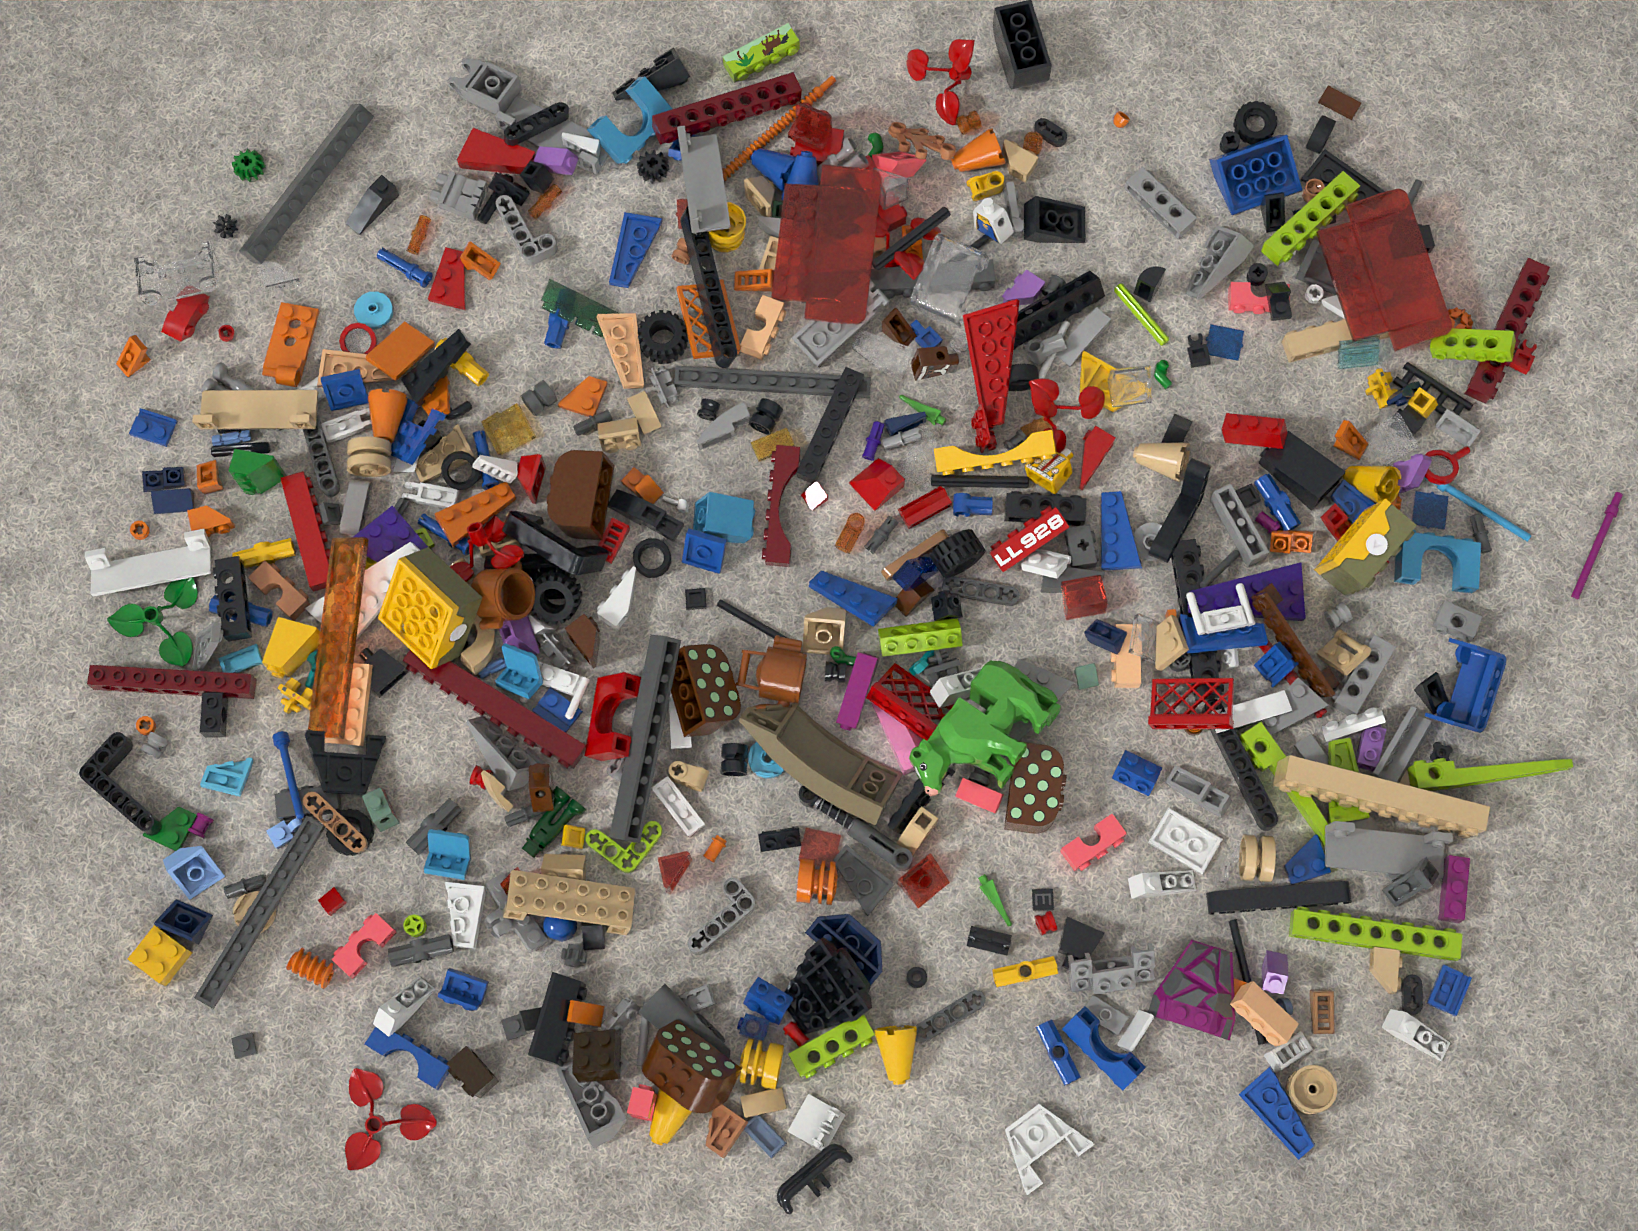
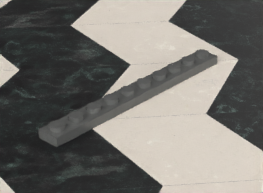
M676 366L674 385L675 387L832 396L841 375ZM864 377L856 398H870L871 377Z
M306 815L194 997L195 999L213 1009L215 1008L324 831L325 826Z

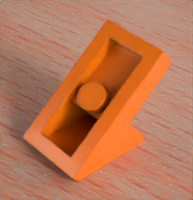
M471 241L468 242L460 256L467 270L474 269L488 280L494 277L501 264Z
M136 335L129 337L116 363L127 377H130L151 360L146 354L148 348Z
M1343 420L1335 434L1337 440L1333 447L1360 460L1368 443L1350 421Z
M216 460L196 465L197 487L203 494L223 490Z
M635 467L621 480V483L636 496L652 504L664 494L648 474L646 476L643 475Z

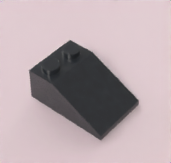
M1039 196L1033 197L1024 203V240L1037 243H1085V206Z

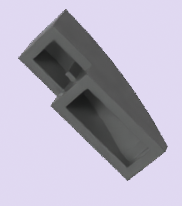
M1067 567L1057 579L1043 575L1041 593H1067L1091 587L1103 581L1105 572Z

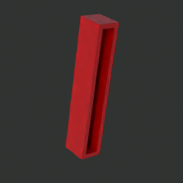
M304 471L281 477L309 587L315 592L335 586V579L338 578L336 568L331 566L330 561L333 560L330 548H326L325 543L328 542V537L325 530L322 531L320 526L323 522L321 513L316 511V506H319L316 495L311 493V488H314L310 476L307 477Z

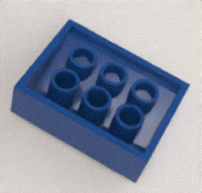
M1277 135L1209 159L1215 181L1231 215L1261 205L1264 195L1284 192L1285 197L1302 191L1287 135Z

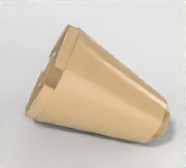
M1186 442L1140 443L1134 449L1133 458H1136V463L1172 480L1181 482L1183 480V477H1180L1182 470L1186 472L1190 451L1186 450V447H1190V444Z

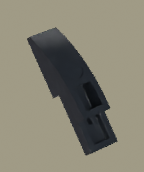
M616 489L608 502V508L639 525L643 524L673 542L684 527L683 522L668 515L665 510L622 490Z

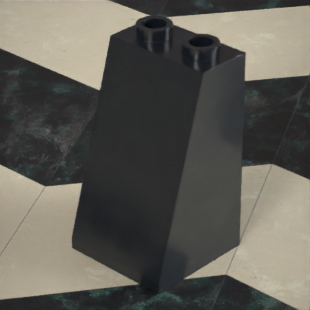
M1287 431L1288 434L1283 449L1266 447L1260 454L1259 464L1312 511L1340 482L1345 471L1293 433Z

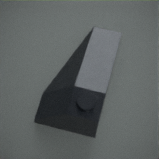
M674 47L653 60L655 63L653 67L643 68L638 74V78L645 76L657 91L675 87L676 85H683L690 77ZM635 78L629 79L612 92L616 101L631 98L625 90L635 81Z

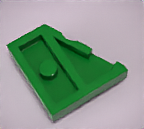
M177 807L160 820L161 830L159 833L153 836L143 833L142 836L177 851L182 848L190 833L187 830L192 827L197 816L186 809Z

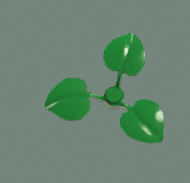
M194 577L169 583L165 589L164 598L172 604L162 607L158 606L157 608L149 606L144 610L137 604H127L109 616L107 621L114 630L126 637H136L142 634L144 631L143 623L145 622L157 625L169 637L164 639L159 646L161 658L172 665L186 666L193 652L192 641L186 633L181 631L176 632L172 636L161 624L164 618L161 611L173 608L175 605L180 609H187L195 604L198 598V589Z

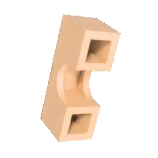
M762 295L755 310V318L763 321L766 326L760 331H753L747 328L740 344L742 353L763 360L764 355L769 354L772 346L770 341L772 338H776L779 331L778 323L779 321L783 322L786 315L783 302Z

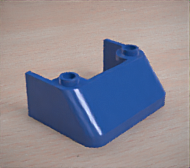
M1449 638L1448 642L1459 645L1455 651L1457 661L1462 663L1450 702L1445 701L1437 708V715L1425 713V717L1481 733L1486 728L1506 666V656L1477 645Z

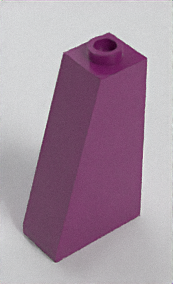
M863 652L857 653L836 723L840 724V728L849 731L852 728H857L880 660L879 657Z

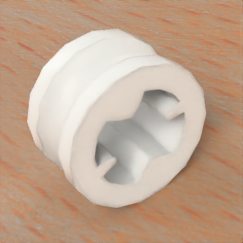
M1310 285L1305 292V298L1309 303H1319L1324 291L1319 285ZM1312 291H1316V298L1312 297Z

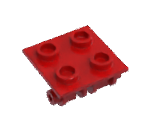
M982 402L975 411L973 418H971L972 428L976 429L977 434L975 443L977 448L980 447L981 453L986 448L989 451L995 450L997 445L995 432L992 430L993 427L988 428Z

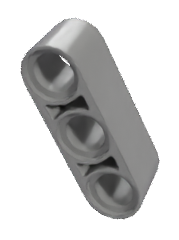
M350 479L340 522L341 534L356 535L364 527L367 514L365 510L368 509L371 496L369 491L372 490L371 481Z

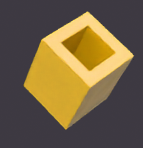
M1420 387L1407 403L1426 419L1438 406L1436 398Z

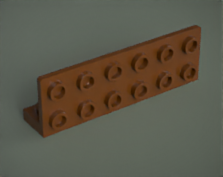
M1273 583L1268 584L1251 596L1253 607L1258 612H1261L1265 618L1264 623L1266 626L1274 631L1276 641H1280L1293 656L1292 660L1295 663H1299L1297 665L1298 673L1304 680H1307L1310 685L1309 688L1320 698L1335 695L1333 689L1340 684L1329 667L1322 671L1319 670L1276 606L1283 601V598Z

